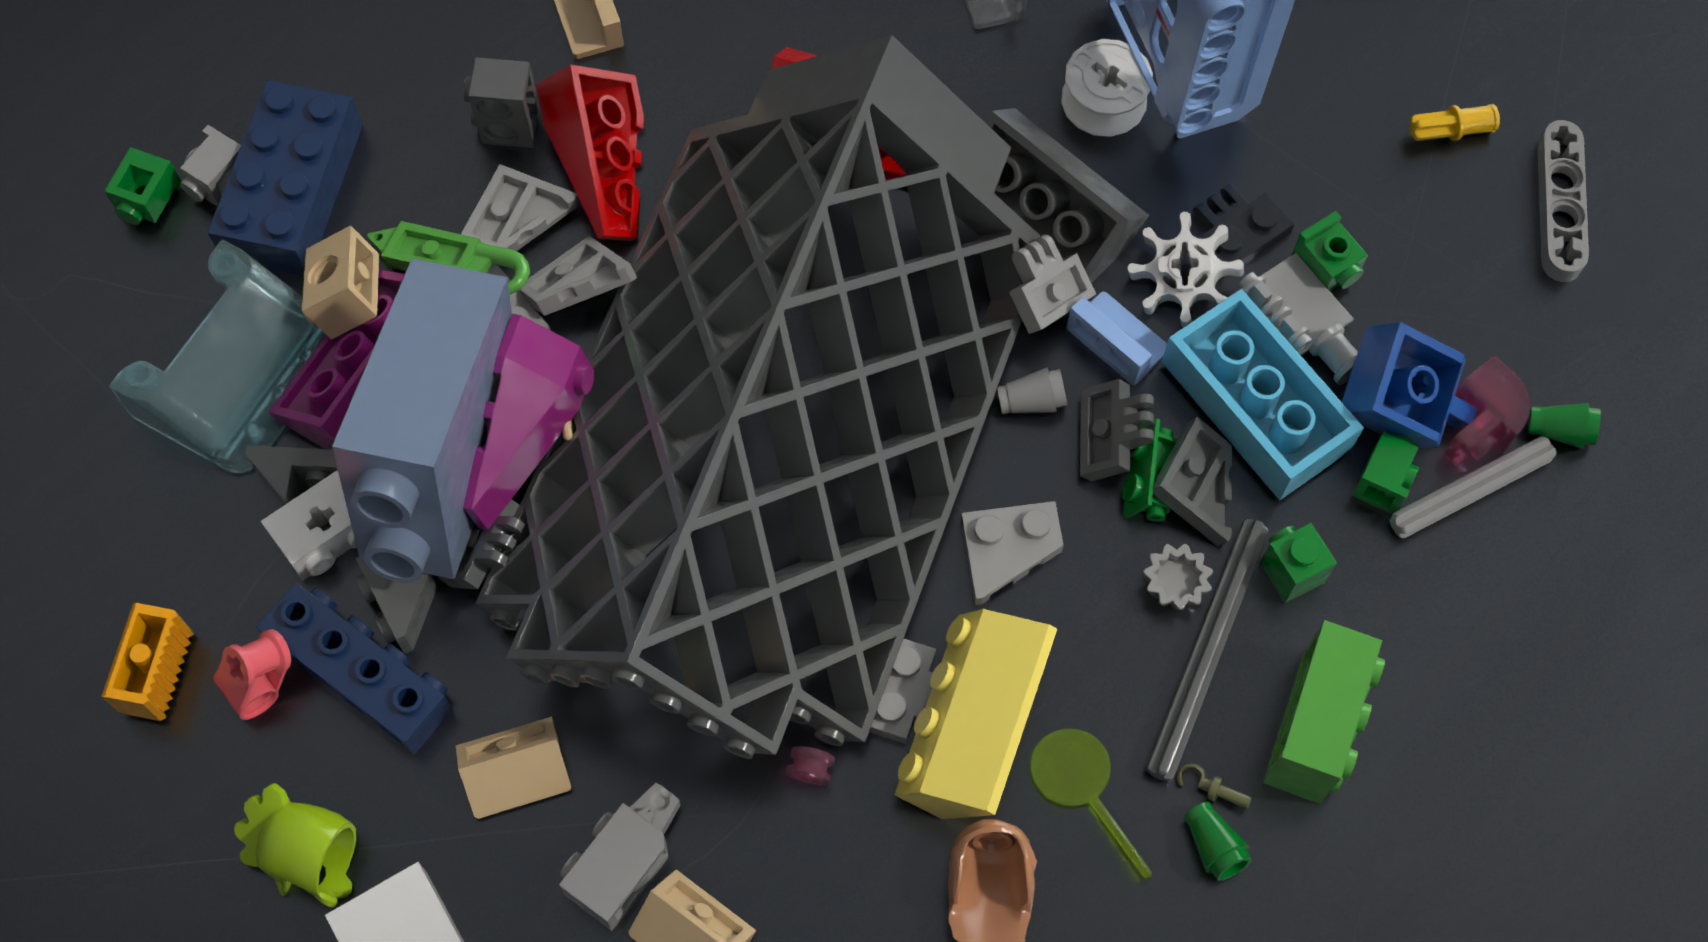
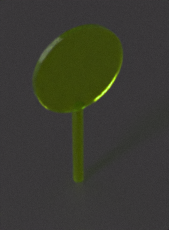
M1061 729L1044 737L1036 746L1031 760V774L1038 790L1049 800L1061 805L1078 806L1089 802L1144 878H1149L1152 874L1151 870L1098 798L1108 783L1111 770L1110 759L1104 746L1091 734L1078 729Z

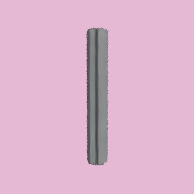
M1538 437L1394 512L1389 519L1390 526L1399 538H1406L1550 463L1556 456V450L1548 438Z

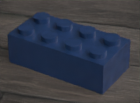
M266 80L208 230V235L221 259L304 276L306 249L322 240L363 126L351 96Z

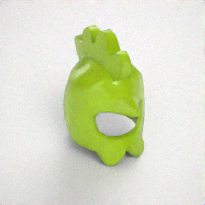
M274 783L263 789L262 797L254 795L244 803V812L247 818L238 821L234 826L236 837L246 845L240 852V859L244 864L253 867L258 866L268 876L273 878L282 896L287 894L291 884L306 890L322 904L332 908L337 905V899L349 896L352 892L353 883L347 877L346 872L356 844V828L342 815L322 807L307 803L290 802L286 791ZM323 865L325 867L326 877L324 878L323 882L319 885V875L321 867Z

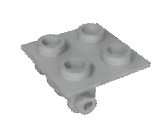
M1297 253L1259 277L1254 272L1249 273L1239 283L1242 287L1241 289L1300 356L1308 351L1312 342L1326 329L1339 323L1345 327L1354 320Z

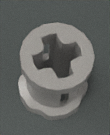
M1340 323L1326 329L1308 348L1312 356H1319L1335 374L1333 380L1338 385L1349 381L1358 353L1355 347L1343 335L1345 329Z

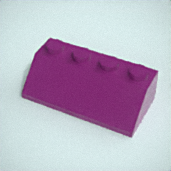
M379 269L377 317L334 339L325 335L268 411L273 418L321 448L332 449L337 433L405 274Z

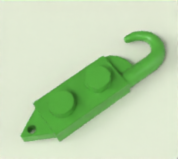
M400 221L398 227L367 234L370 243L381 254L386 267L407 271L411 259L486 273L492 264L505 266L515 271L513 279L508 282L510 295L519 291L527 283L530 275L529 263L522 254L515 250L482 243L479 238Z

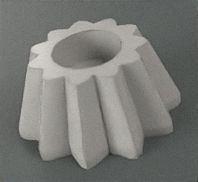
M1166 544L1162 554H1150L1152 566L1146 568L1143 574L1149 582L1147 592L1153 597L1159 598L1161 606L1170 604L1172 608L1182 610L1185 606L1200 605L1201 595L1212 590L1207 579L1212 575L1213 570L1203 565L1204 554H1192L1187 544H1183L1177 550L1171 545Z

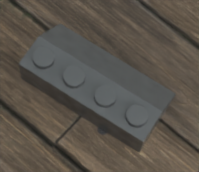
M1016 108L992 111L985 123L1011 147L994 194L1040 236L1049 235L1053 239L1062 259L1077 253L1092 283L1126 250L1149 215Z

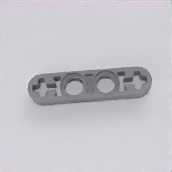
M1557 120L1546 127L1537 147L1541 263L1545 273L1553 280L1570 282L1578 277L1589 258L1584 137L1582 131L1574 123L1566 120ZM1555 137L1561 138L1562 144L1567 146L1562 158L1559 159L1557 158L1560 154V143L1554 140ZM1554 173L1567 175L1572 180L1573 187L1570 189L1557 187L1552 182L1551 175ZM1558 211L1568 213L1574 219L1575 226L1572 228L1560 227L1553 220L1552 213ZM1564 242H1569L1565 251L1566 259L1573 261L1570 266L1564 264L1563 258L1557 257L1564 246Z

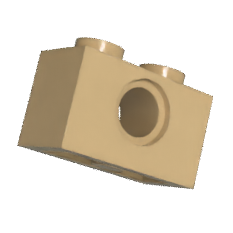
M351 225L306 249L301 308L305 318L311 325L318 326L329 338L334 339L377 317L379 253Z

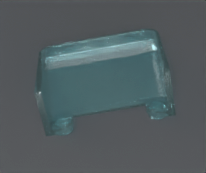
M222 239L209 257L208 268L214 280L226 287L227 290L167 369L163 371L146 361H137L123 368L109 387L132 418L229 472L244 473L254 468L245 454L246 446H272L286 427V425L273 418L268 411L326 334L318 326L311 325L305 318L301 308L303 297L242 249Z

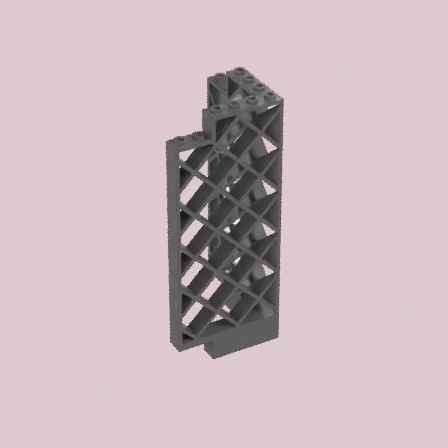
M893 35L767 70L747 115L691 129L631 260L630 265L637 278L619 287L587 357L594 369V382L590 392L584 394L579 411L571 420L572 439L565 440L562 432L539 462L515 515V518L521 520L525 526L521 534H509V536L517 541L513 551H501L502 554L508 557V561L504 568H491L475 603L491 613L489 619L494 624L508 630H517V627L520 626L506 659L523 668L521 675L527 680L542 686H549L551 681H558L575 688L579 687L580 682L603 689H609L611 684H619L632 690H643L651 695L650 703L653 706L669 713L682 714L689 719L687 723L689 728L703 735L719 737L725 741L723 746L725 750L747 759H752L754 753L776 755L789 720L811 726L816 730L814 734L816 738L831 745L842 746L844 741H866L1022 322L1021 316L1009 293L1023 284L1012 261V255L1017 250L1024 248L1027 244L1041 237L994 194L1011 147ZM878 146L906 170L905 176L885 180ZM905 186L908 188L923 255L907 261L903 260L888 193L889 190ZM849 201L865 273L843 279L828 206ZM955 215L979 236L977 241L961 245ZM978 253L981 255L991 300L983 322L978 323L964 257ZM926 269L940 336L925 341L921 340L907 274ZM868 286L884 354L862 361L847 292ZM808 303L824 373L800 381L784 311ZM944 351L954 394L947 417L943 420H939L925 358ZM888 370L902 435L881 442L866 376ZM828 389L843 456L819 464L803 397ZM765 410L781 478L754 488L738 420L739 418ZM906 452L916 498L908 519L899 522L885 460ZM848 474L862 538L838 547L824 482ZM786 497L801 562L774 572L759 506ZM721 521L737 588L706 600L690 535L694 530ZM677 527V530L672 535H670L660 546H658L648 557H646V555L652 549H654L665 537H667ZM867 558L877 601L868 624L857 628L843 567ZM806 583L821 644L794 656L779 594ZM614 585V588L611 591H609L599 602H597L587 613H585V611L591 605H593L603 594H605ZM742 609L757 672L727 685L711 621ZM675 637L686 686L639 658L641 651ZM627 642L628 645L625 652H616ZM826 668L835 702V711L803 691L800 679ZM755 700L746 724L731 715L733 709Z

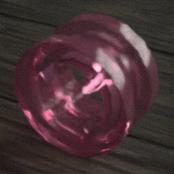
M793 747L790 755L794 759V763L787 766L786 774L795 780L808 784H829L831 776L827 773V768L834 765L835 757L827 752L810 747Z

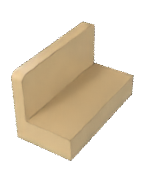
M553 0L575 59H581L624 46L621 23L613 0Z
M552 716L456 745L458 770L475 818L486 817L561 794L571 789L570 779L561 754Z
M676 869L650 891L629 930V935L637 942H750L756 930Z

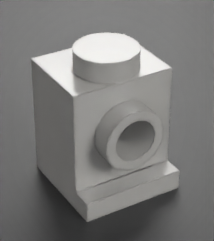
M207 125L202 131L206 139L199 147L189 152L184 164L180 167L185 177L181 181L180 187L196 201L201 202L203 199H206L218 207L241 145Z

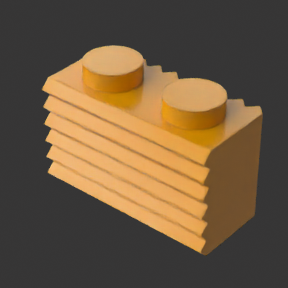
M133 603L101 696L105 701H108V704H111L110 706L114 707L113 709L117 710L116 712L157 721L167 718L164 711L169 709L167 702L173 699L170 695L171 692L176 690L173 684L179 681L176 674L182 671L179 665L185 662L182 656L188 653L185 647L191 644L188 638L194 635L190 627L175 610Z

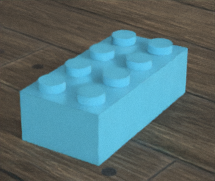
M1242 289L1169 337L1161 362L1279 500L1351 451L1364 429Z

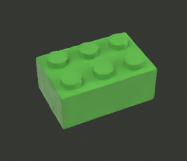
M1327 620L1322 622L1303 652L1263 780L1264 784L1320 804L1330 791L1338 792L1343 779L1348 780L1350 778L1358 756V751L1351 749L1357 732L1363 733L1372 705L1364 702L1370 688H1376L1385 665V660L1378 657L1383 640Z

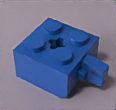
M1402 322L1365 328L1342 400L1344 406L1361 425L1381 435L1385 431L1391 435L1408 437L1419 448L1439 447L1446 424L1452 427H1461L1463 425L1470 427L1473 425L1477 408L1455 396L1466 362L1464 354Z

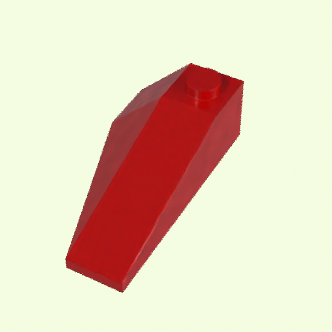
M568 65L536 84L544 128L598 239L633 241L638 236L640 191L635 185V168L640 166L642 161V152L636 149L637 132L643 130L644 123L636 75Z

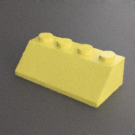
M986 609L958 615L947 631L946 641L948 645L942 662L935 668L931 676L930 686L932 690L926 707L919 713L915 721L914 732L916 735L910 752L904 757L899 766V783L894 794L895 796L941 819L996 814L1057 628L1049 624Z

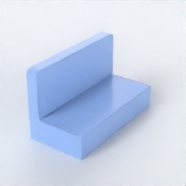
M1101 292L1091 302L1082 297L1070 309L1066 329L1131 385L1135 386L1162 360L1167 343L1107 292Z

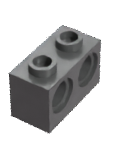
M476 57L473 74H467L464 80V100L471 103L472 126H477L482 144L534 148L541 109L530 62Z

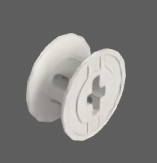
M1100 39L1086 43L1072 54L1066 65V83L1062 88L1061 99L1065 114L1077 128L1092 135L1109 137L1126 133L1139 124L1146 112L1147 96L1151 89L1129 44L1120 40ZM1141 53V55H1142V57H1143V59H1144V61H1145V63H1146V65H1147V67H1148V69H1149V71H1150V74H1151V76L1153 77V72H1152V70H1151V67H1150V65H1149V62H1148L1147 58Z

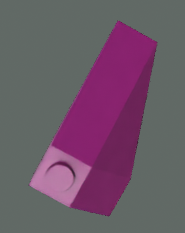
M512 314L497 352L493 373L501 374L495 403L486 401L483 415L484 418H487L488 438L486 445L479 446L475 451L463 509L480 529L489 530L560 436L564 425L571 421L579 411L584 394L590 392L594 382V369L579 345L518 314Z

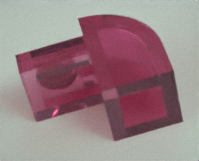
M1496 355L1492 356L1464 379L1458 387L1455 396L1477 408L1474 421L1455 436L1444 454L1458 467L1470 456L1476 461L1479 460L1494 445L1504 453L1526 424L1530 412L1527 390L1519 377Z

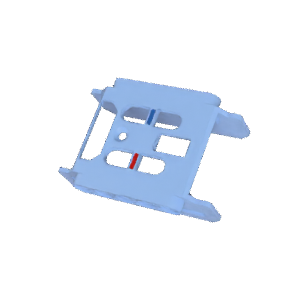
M1106 0L1155 98L1154 101L1164 122L1174 125V131L1178 138H1184L1238 121L1260 105L1295 0H1177V13L1174 18L1166 2L1167 0ZM1125 4L1154 64L1158 87L1118 6ZM1160 26H1162L1169 40L1165 58L1160 50L1158 40Z

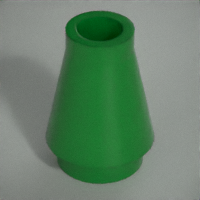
M1589 403L1547 407L1531 406L1528 434L1540 435L1581 449L1584 448V445L1596 446L1600 429L1601 410L1600 408H1590Z
M1203 802L1185 814L1184 819L1190 827L1207 873H1213L1218 881H1223L1235 876L1251 863L1252 858L1247 852L1250 847L1249 844L1213 809L1210 802Z

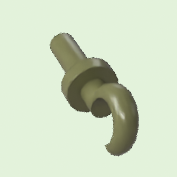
M1185 764L1178 770L1176 780L1179 786H1184L1182 781L1183 774L1192 771L1200 776L1201 780L1198 788L1208 792L1207 799L1215 801L1217 797H1220L1247 809L1249 807L1252 797L1224 786V779L1216 776L1213 781L1208 779L1205 770L1198 764Z

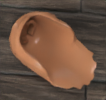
M983 819L967 825L956 837L949 860L948 923L951 927L953 938L957 942H1025V935L1032 913L1035 891L1034 871L1037 860L1029 839L1017 826L1001 820Z

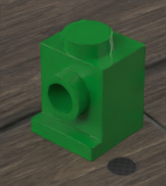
M130 147L104 192L114 206L116 215L124 221L134 225H139L142 219L156 223L174 190L179 191L181 189V179L171 161Z
M1337 211L1302 231L1291 254L1297 253L1329 291L1339 285L1342 289H1345L1354 284L1363 275L1364 270L1362 267L1368 257V254L1340 223L1342 217Z
M1383 431L1370 454L1352 496L1390 514L1398 511L1410 492L1409 489L1419 470L1418 466L1412 464L1419 448L1416 443L1408 437L1391 435Z

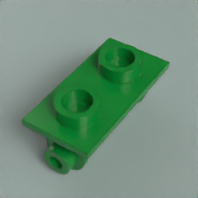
M1155 418L1153 426L1143 428L1154 431V442L1130 449V471L1122 488V498L1125 500L1124 519H1129L1144 511L1148 520L1160 522L1164 521L1165 514L1171 511L1170 507L1153 494V488L1158 472L1161 471L1177 439L1173 437L1172 430L1160 428V419Z

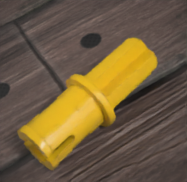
M1494 104L1464 109L1452 105L1446 111L1413 115L1410 118L1409 133L1416 141L1449 137L1452 141H1457L1463 135L1485 132L1494 133L1499 129L1500 115L1498 108Z

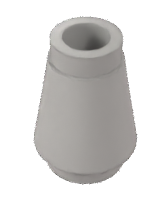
M1048 367L1006 383V385L997 387L1002 414L1010 412H1057V407L1067 406L1060 369L1048 371Z

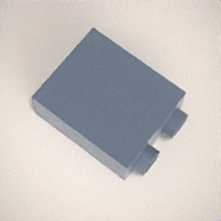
M411 259L332 445L359 559L364 561L370 570L383 578L409 583L417 581L422 573L455 579L475 524L463 509L475 451L479 446L486 445L487 418H484L483 415L486 401L494 403L496 401L501 374L493 373L498 349L512 316L507 277Z

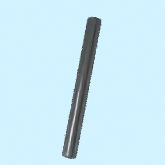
M1245 519L1241 523L1146 765V771L1159 780L1171 781L1175 776L1269 532L1264 523L1259 520Z

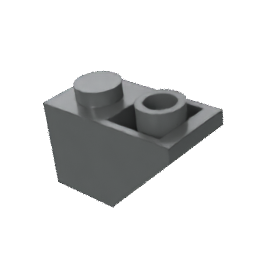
M357 557L356 560L363 574L355 577V580L368 604L377 600L383 614L376 617L375 620L387 644L397 641L404 654L414 650L437 590L431 574L422 573L420 579L414 582H396L377 575L367 567L364 561Z

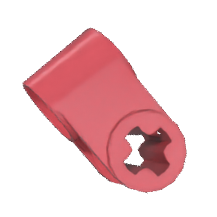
M268 629L263 631L255 641L243 646L233 644L225 647L223 650L219 668L213 676V682L242 720H249L262 714L278 698V691L286 671L291 665L290 650L283 636L274 629Z

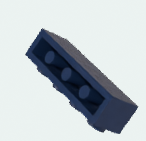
M296 582L260 621L256 628L260 633L268 629L278 631L288 645L292 662L408 752L415 755L452 712L453 709L444 696L448 689L430 673L425 671L419 677L407 666L411 661L392 644L388 643L382 648L370 638L374 635L373 631L361 620L351 615L346 621L334 612L337 604L323 591L315 587L311 592H308Z

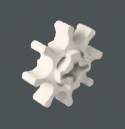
M1188 212L1180 214L1182 228L1179 235L1174 239L1162 240L1156 236L1152 228H1145L1143 230L1144 242L1157 251L1156 257L1148 264L1130 263L1127 268L1131 280L1149 278L1157 284L1155 292L1143 300L1145 313L1152 315L1162 302L1175 301L1182 308L1180 321L1183 328L1192 322L1190 309L1197 301L1210 300L1217 306L1227 299L1226 296L1218 293L1215 289V284L1221 277L1227 275L1241 277L1244 274V264L1241 260L1224 262L1215 255L1217 247L1228 240V228L1225 225H1219L1212 236L1206 239H1198L1190 233L1191 216ZM1184 255L1189 256V263L1191 264L1188 284L1186 286L1183 285L1182 276L1180 275L1182 264H1184Z

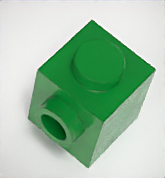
M1312 523L1298 530L1294 526H1288L1271 536L1268 540L1270 544L1259 563L1284 603L1324 584L1337 564Z

